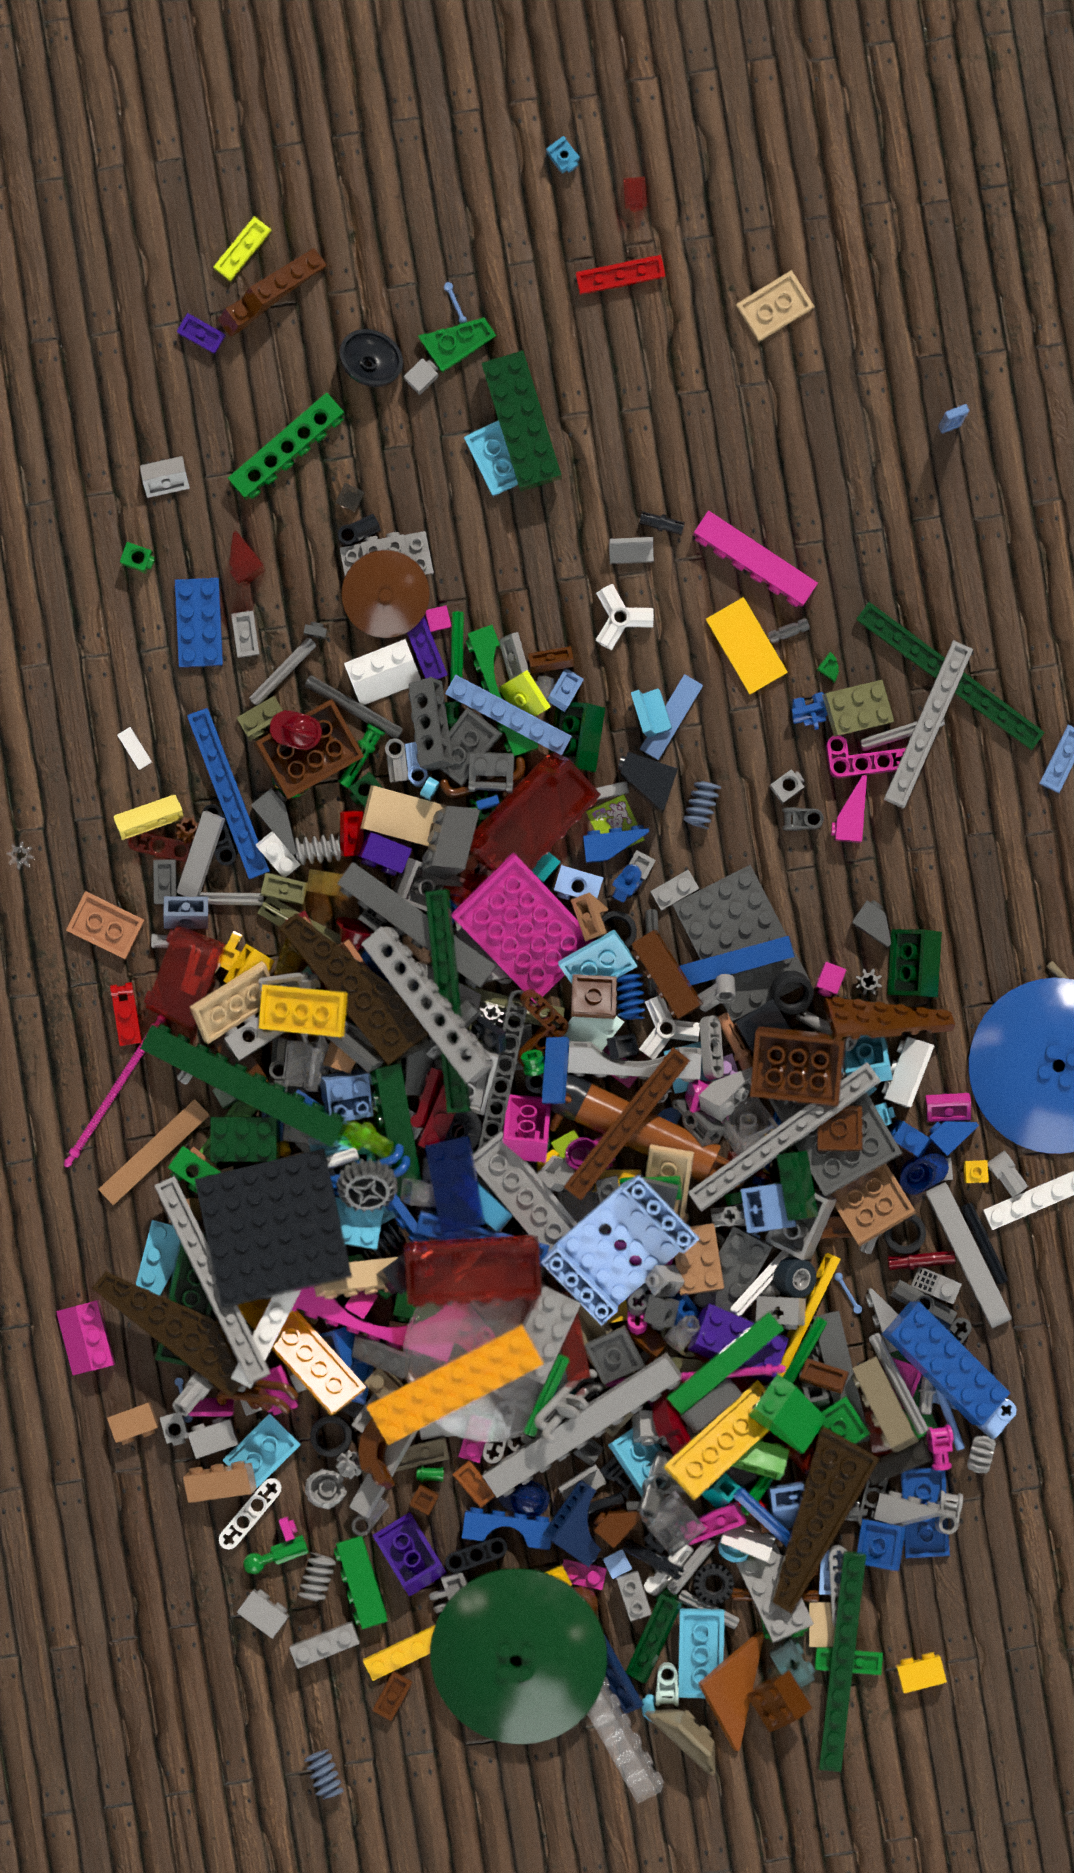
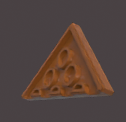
M759 1631L698 1683L731 1747L735 1751H739L750 1705V1700L746 1694L753 1690L764 1634Z

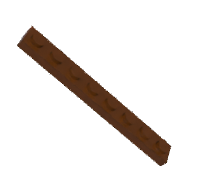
M674 1047L669 1051L564 1185V1188L578 1199H583L691 1060Z

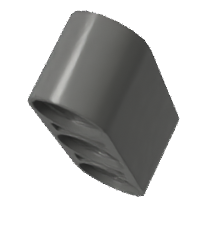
M729 1377L725 1378L680 1417L695 1434L736 1401L742 1393Z

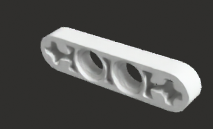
M275 1478L265 1480L219 1536V1543L223 1548L233 1549L278 1497L282 1490L279 1480ZM274 1482L277 1484V1486L275 1487L277 1492H271L267 1497L271 1500L270 1502H267V1500L258 1493L262 1491V1493L264 1494L268 1490L266 1484H273ZM254 1499L263 1501L264 1507L261 1511H254L252 1509L251 1503ZM240 1516H246L249 1519L250 1523L247 1528H240L237 1525V1519ZM233 1525L242 1535L239 1536L237 1533L233 1537L234 1544L228 1543L226 1545L223 1536L224 1534L230 1535L233 1529H230V1526Z

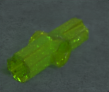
M354 1120L345 1121L349 1124L343 1136L348 1138L353 1148L360 1150L364 1147L382 1158L390 1155L393 1149V1142L378 1134L371 1123L365 1122L361 1125Z

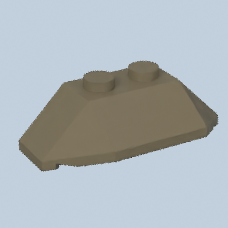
M678 1709L647 1711L644 1714L707 1774L713 1776L716 1773L715 1742L710 1737L712 1733L703 1725L699 1727L694 1722L696 1718L689 1711L685 1710L683 1712Z

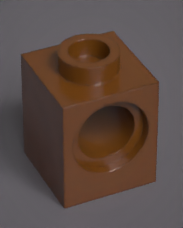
M420 1484L409 1505L429 1515L440 1494Z

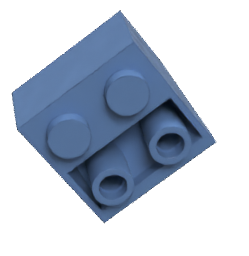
M360 1068L352 1070L351 1074L337 1072L319 1076L322 1099L327 1113L336 1112L344 1117L343 1121L373 1116L369 1076L365 1070Z
M782 1184L741 1189L747 1233L797 1227L796 1220L787 1221Z
M805 1481L771 1485L767 1488L770 1514L786 1529L793 1526Z

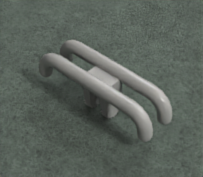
M586 1369L578 1372L537 1414L534 1422L536 1427L542 1430L541 1437L543 1441L553 1443L555 1437L551 1435V1432L566 1417L576 1419L580 1414L577 1409L585 1410L588 1407V1402L584 1398L589 1393L603 1391L604 1385L594 1382L581 1388L575 1395L569 1394L582 1380L596 1378V1370ZM556 1408L558 1413L549 1423L545 1422V1418Z

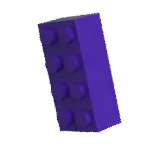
M708 1304L700 1312L688 1350L712 1359L754 1323L712 1304ZM777 1334L740 1365L738 1369L745 1367L756 1368L772 1364V1366L780 1365L789 1338ZM777 1373L769 1376L765 1374L750 1375V1377L768 1384Z

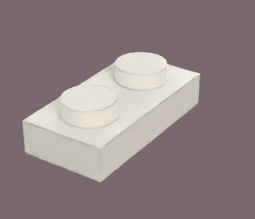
M273 831L256 844L257 848L282 877H287L301 865Z

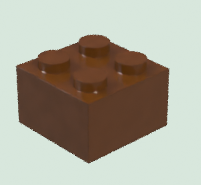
M789 1670L762 1682L746 1694L769 1732L797 1721L812 1709V1706Z

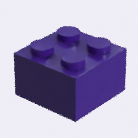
M370 832L366 834L357 858L362 859L361 864L371 868H375L377 865L382 867L381 872L390 876H396V874L403 873L412 849Z

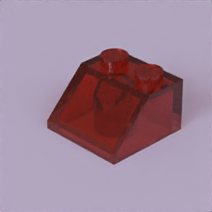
M235 531L232 536L229 561L232 570L229 572L238 584L242 582L246 587L265 572L266 569L240 534Z

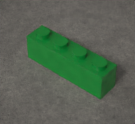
M363 1535L337 1542V1548H334L337 1561H342L344 1569L340 1570L343 1582H348L350 1590L347 1591L350 1604L354 1603L356 1607V1612H353L356 1624H361L362 1629L387 1622V1613Z

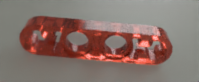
M138 834L142 841L148 842L147 837L152 838L149 842V851L145 850L146 845L139 844L137 848L131 842L132 838H137V835L127 839L128 846L136 852L185 863L192 843L189 842L184 844V841L153 834ZM162 840L165 843V849L162 852H155L153 850V843L155 841ZM183 845L186 847V854L183 857H177L174 854L176 846Z

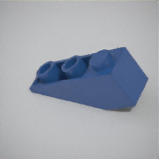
M644 825L631 826L630 831H622V828L609 829V833L600 834V830L588 831L587 836H583L586 863L610 860L647 835L649 828L644 829Z

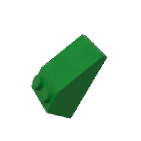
M779 1374L770 1382L748 1415L802 1454L827 1419L796 1386Z

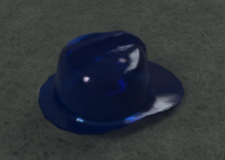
M928 1154L921 1158L907 1160L901 1168V1188L904 1192L912 1195L919 1194L938 1184L948 1174V1161L940 1154Z
M532 1480L524 1485L519 1483L514 1487L515 1491L504 1497L502 1494L498 1497L499 1502L506 1509L516 1513L527 1514L529 1517L539 1516L545 1512L550 1500L546 1488Z

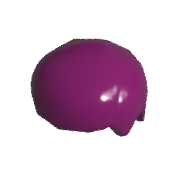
M589 1138L572 1140L567 1145L564 1155L569 1168L576 1171L596 1146V1143Z

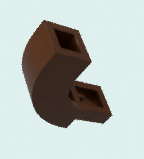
M372 1418L366 1425L360 1439L359 1462L362 1471L371 1474L377 1486L389 1489L395 1483L385 1462V1451L388 1444Z

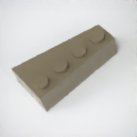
M874 1357L852 1368L855 1373L852 1375V1379L857 1388L861 1386L864 1392L861 1397L866 1407L871 1406L874 1412L871 1418L876 1427H881L884 1434L880 1436L885 1446H890L896 1453L919 1442L917 1435L911 1429L908 1417L901 1408L902 1406L897 1395L891 1388L892 1385L879 1359Z

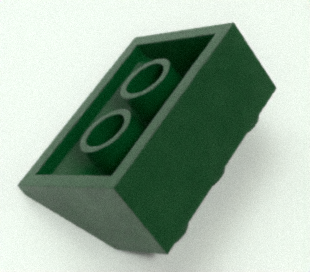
M571 702L565 712L558 707L555 708L553 726L571 735L572 738L562 756L549 750L548 767L580 772H596L605 707L589 703Z
M891 929L887 995L938 998L942 932L921 929Z

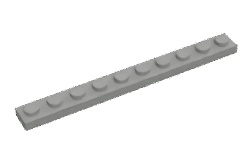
M868 1062L842 1080L839 1106L810 1103L688 1192L698 1208L703 1211L775 1159L777 1155L782 1154L876 1086L881 1080Z
M175 1176L154 1185L249 1384L269 1376L270 1372L238 1306L221 1307L209 1246Z

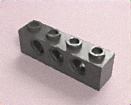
M429 677L410 683L408 697L412 706L411 719L415 728L414 740L417 744L418 764L421 768L429 771L453 765L442 681Z

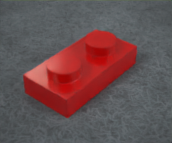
M363 811L340 812L341 856L359 855L363 845V829H361L364 816Z

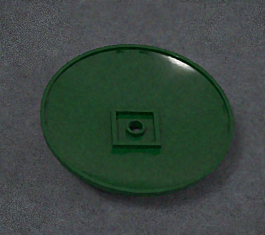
M509 1568L479 1576L468 1582L451 1597L434 1627L430 1647V1662L435 1685L440 1696L450 1711L463 1724L478 1734L492 1740L511 1744H531L546 1741L563 1734L586 1716L597 1700L604 1683L607 1669V1646L598 1617L577 1590L561 1579L545 1572L526 1568ZM518 1655L522 1658L523 1663L520 1666H514L510 1658Z

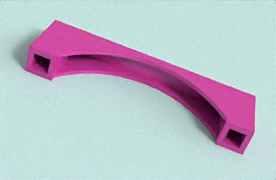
M314 1287L301 1290L291 1309L295 1312L297 1308L304 1310V1315L317 1319L318 1316L326 1318L325 1322L338 1327L339 1323L347 1326V1331L359 1334V1331L368 1334L367 1338L378 1342L380 1338L389 1341V1346L400 1349L401 1346L409 1348V1353L421 1357L423 1353L431 1356L429 1360L438 1364H442L443 1361L448 1362L466 1312L445 1304L443 1309L433 1316L411 1325L398 1327L378 1326L367 1323L350 1314L335 1298L325 1299L324 1296L316 1297Z

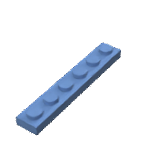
M457 675L454 676L445 695L561 756L572 738L571 735Z

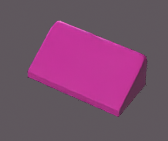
M970 1094L926 1095L927 1122L971 1120Z
M204 1398L196 1404L188 1415L233 1416L234 1400L226 1399L227 1403L221 1406L216 1398Z

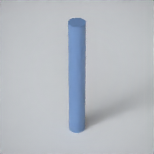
M934 1388L945 1420L952 1428L953 1442L956 1450L964 1449L965 1446L949 1402Z

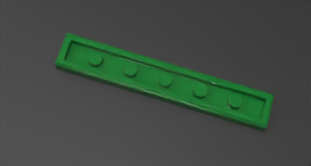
M768 1311L670 1393L667 1399L682 1415L779 1334L783 1327Z

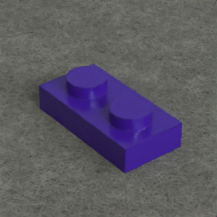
M189 313L186 314L177 330L178 334L213 354H216L226 336Z

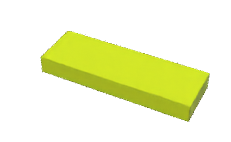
M253 217L213 268L231 282L272 232L271 229L256 217Z

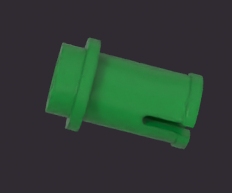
M421 1465V1468H417L416 1480L421 1481V1483L423 1481L443 1482V1467L424 1468Z

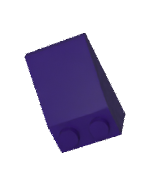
M410 1512L372 1535L409 1597L447 1574Z

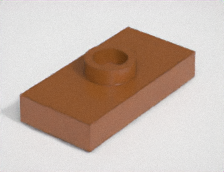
M470 1460L452 1474L480 1509L496 1496L482 1474Z

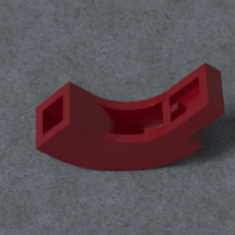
M680 1381V1384L671 1390L666 1388L660 1392L662 1395L653 1404V1422L658 1437L665 1436L674 1455L678 1454L692 1441L680 1417V1412L667 1399V1396L685 1381Z

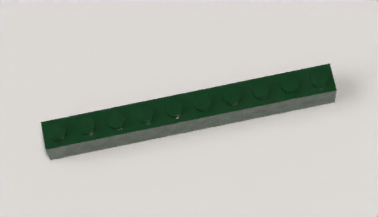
M160 1023L159 1026L151 1025L140 1049L330 1147L338 1146L349 1124L343 1121L344 1117L336 1112L329 1114L324 1111V1106L313 1102L311 1105L304 1101L306 1097L296 1092L290 1094L285 1091V1086L274 1082L273 1085L266 1081L267 1077L257 1072L253 1075L247 1072L248 1067L237 1062L235 1065L229 1063V1058L220 1053L214 1055L209 1052V1047L198 1043L197 1046L190 1043L191 1038L181 1033L178 1036L171 1033L172 1029Z

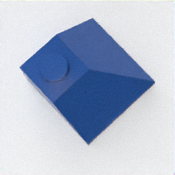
M347 1327L320 1333L319 1335L350 1369L354 1360L352 1352L356 1334L347 1331Z

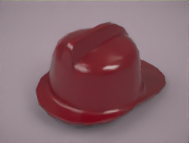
M284 710L278 712L270 722L272 737L282 745L300 750H308L315 747L321 739L322 729L320 723L309 715Z
M338 917L336 919V923L340 927V942L343 943L349 939L357 952L359 948H364L362 943L373 934L371 929L356 919L348 917Z

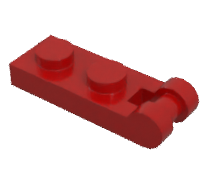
M128 982L124 986L110 985L119 1045L126 1046L142 1043L133 983ZM127 994L128 1000L120 1001L119 995Z

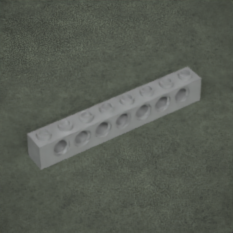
M380 927L362 945L466 1083H474L493 1067V1064L490 1062V1055L484 1049L481 1050L477 1044V1038L463 1026L465 1023L462 1018L457 1014L455 1015L450 1009L452 1007L450 1002L445 997H441L437 991V985L424 974L425 969L422 965L413 960L410 949L402 945L398 940V933L393 928ZM389 946H391L393 949V953L390 957L387 954V949ZM402 963H404L406 966V971L404 974H402L400 971V966ZM415 980L419 983V988L417 991L413 989V983ZM428 998H430L432 1001V1006L430 1009L426 1006V1001ZM441 1015H443L445 1018V1024L443 1026H441L439 1023V1018ZM454 1033L458 1035V1042L456 1044L452 1040ZM467 1050H469L472 1055L470 1061H468L465 1057Z

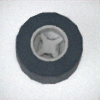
M786 1257L780 1261L774 1272L776 1289L781 1294L789 1297H806L811 1293L816 1284L817 1274L815 1267L807 1260H801L797 1257Z

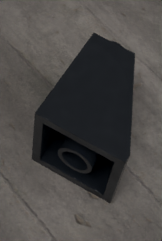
M628 752L626 757H621L618 770L621 771L620 777L652 807L663 814L678 768Z
M773 999L742 1017L734 1024L753 1056L755 1035L759 1026L791 1030Z

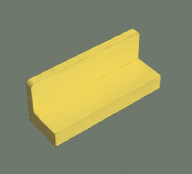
M171 795L114 816V820L121 839L124 840L181 820L184 815L176 795Z

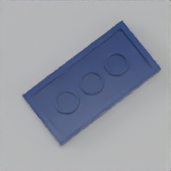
M932 1468L900 1469L902 1498L908 1499V1496L921 1499L922 1504L927 1505V1502L937 1503L940 1490L946 1493L945 1470H933ZM936 1517L904 1525L906 1527L904 1536L905 1558L950 1556L949 1534H943L936 1530ZM948 1518L942 1521V1527L945 1530H948Z

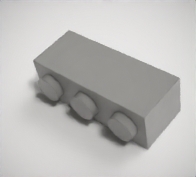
M353 1621L292 1644L289 1648L297 1668L358 1645L360 1644V1639Z

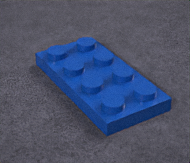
M219 578L175 580L179 668L223 666Z

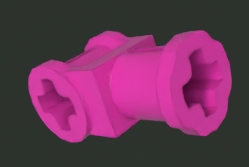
M949 1424L944 1425L942 1428L933 1429L928 1427L926 1439L929 1451L933 1453L934 1463L932 1464V1469L948 1470L952 1467L949 1462L948 1453L952 1451V1428Z

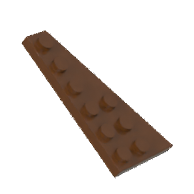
M825 997L823 1002L834 1041H841L842 1037L850 1036L852 1040L859 1039L860 1035H867L871 1038L901 1036L902 1032L910 1031L909 1033L913 1035L918 1034L919 1030H926L930 1033L953 1031L955 1027L952 1013L944 1009L933 1010L925 1007L916 1008L902 1004L891 1005L883 1002H866L860 999L850 1000L841 997Z

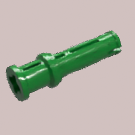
M370 724L367 725L368 729L362 740L357 742L364 757L359 759L358 762L356 761L348 765L338 781L347 788L351 787L369 754L375 752V746L380 737L385 735L384 732Z

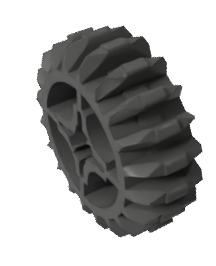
M361 1158L360 1163L353 1161L351 1166H345V1169L339 1175L340 1177H338L337 1191L343 1203H346L347 1208L353 1206L354 1211L361 1209L364 1213L366 1210H371L373 1213L375 1208L382 1210L383 1205L388 1206L390 1201L394 1200L397 1191V1178L393 1170L389 1169L387 1163L381 1165L380 1160L373 1162L370 1158L369 1161L364 1162Z

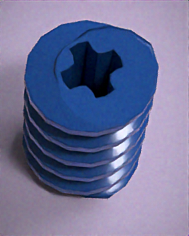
M643 974L622 975L617 978L616 983L622 984V986L617 987L616 991L622 993V995L617 996L616 1000L623 1002L617 1005V1009L623 1010L617 1017L624 1020L645 1019V1017L639 1016L645 1009L638 1006L645 1002L638 998V996L644 994V991L637 988L644 985L643 982L637 981V978L642 977Z

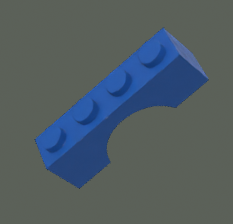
M470 1507V1511H465L462 1538L484 1541L492 1530L502 1526H509L522 1533L528 1547L550 1550L551 1541L543 1536V1533L551 1521H549V1517L536 1516V1519H528L527 1514L514 1513L513 1517L505 1516V1511L492 1510V1514L483 1513L482 1508Z

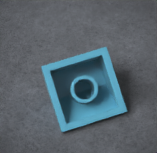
M860 1035L854 1048L851 1051L845 1052L844 1064L846 1075L849 1076L868 1062L881 1082L893 1080L886 1037L871 1038L867 1035Z

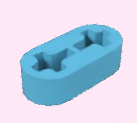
M429 777L420 792V796L431 801L440 785L439 781Z

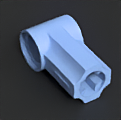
M416 742L405 744L409 781L415 787H423L429 776L427 770L421 768L418 764ZM416 771L424 773V778L421 781L412 779V775Z

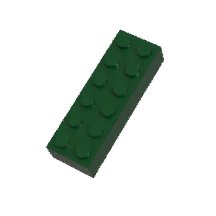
M522 350L481 363L520 492L561 480V471L524 351Z
M202 1232V1234H203V1236H204V1238H205V1240H206V1242H207V1244H208L206 1233ZM179 1241L167 1299L210 1317L212 1306ZM157 1342L154 1355L155 1360L189 1366L161 1343Z

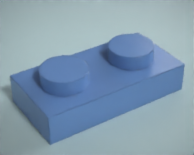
M565 668L548 696L547 701L565 712L584 679Z

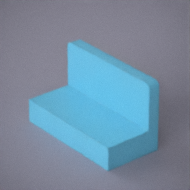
M659 689L644 694L640 690L631 692L642 731L648 738L672 729Z

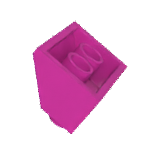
M509 1095L503 1143L524 1161L546 1162L551 1104L542 1103V1097Z
M99 1300L56 1311L72 1375L116 1364Z

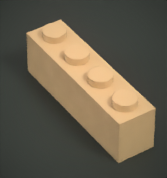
M398 1257L349 1262L353 1278L315 1286L316 1297L324 1296L325 1299H332L338 1297L337 1294H344L345 1297H350L362 1291L367 1295L377 1293L380 1289L389 1292L377 1273Z

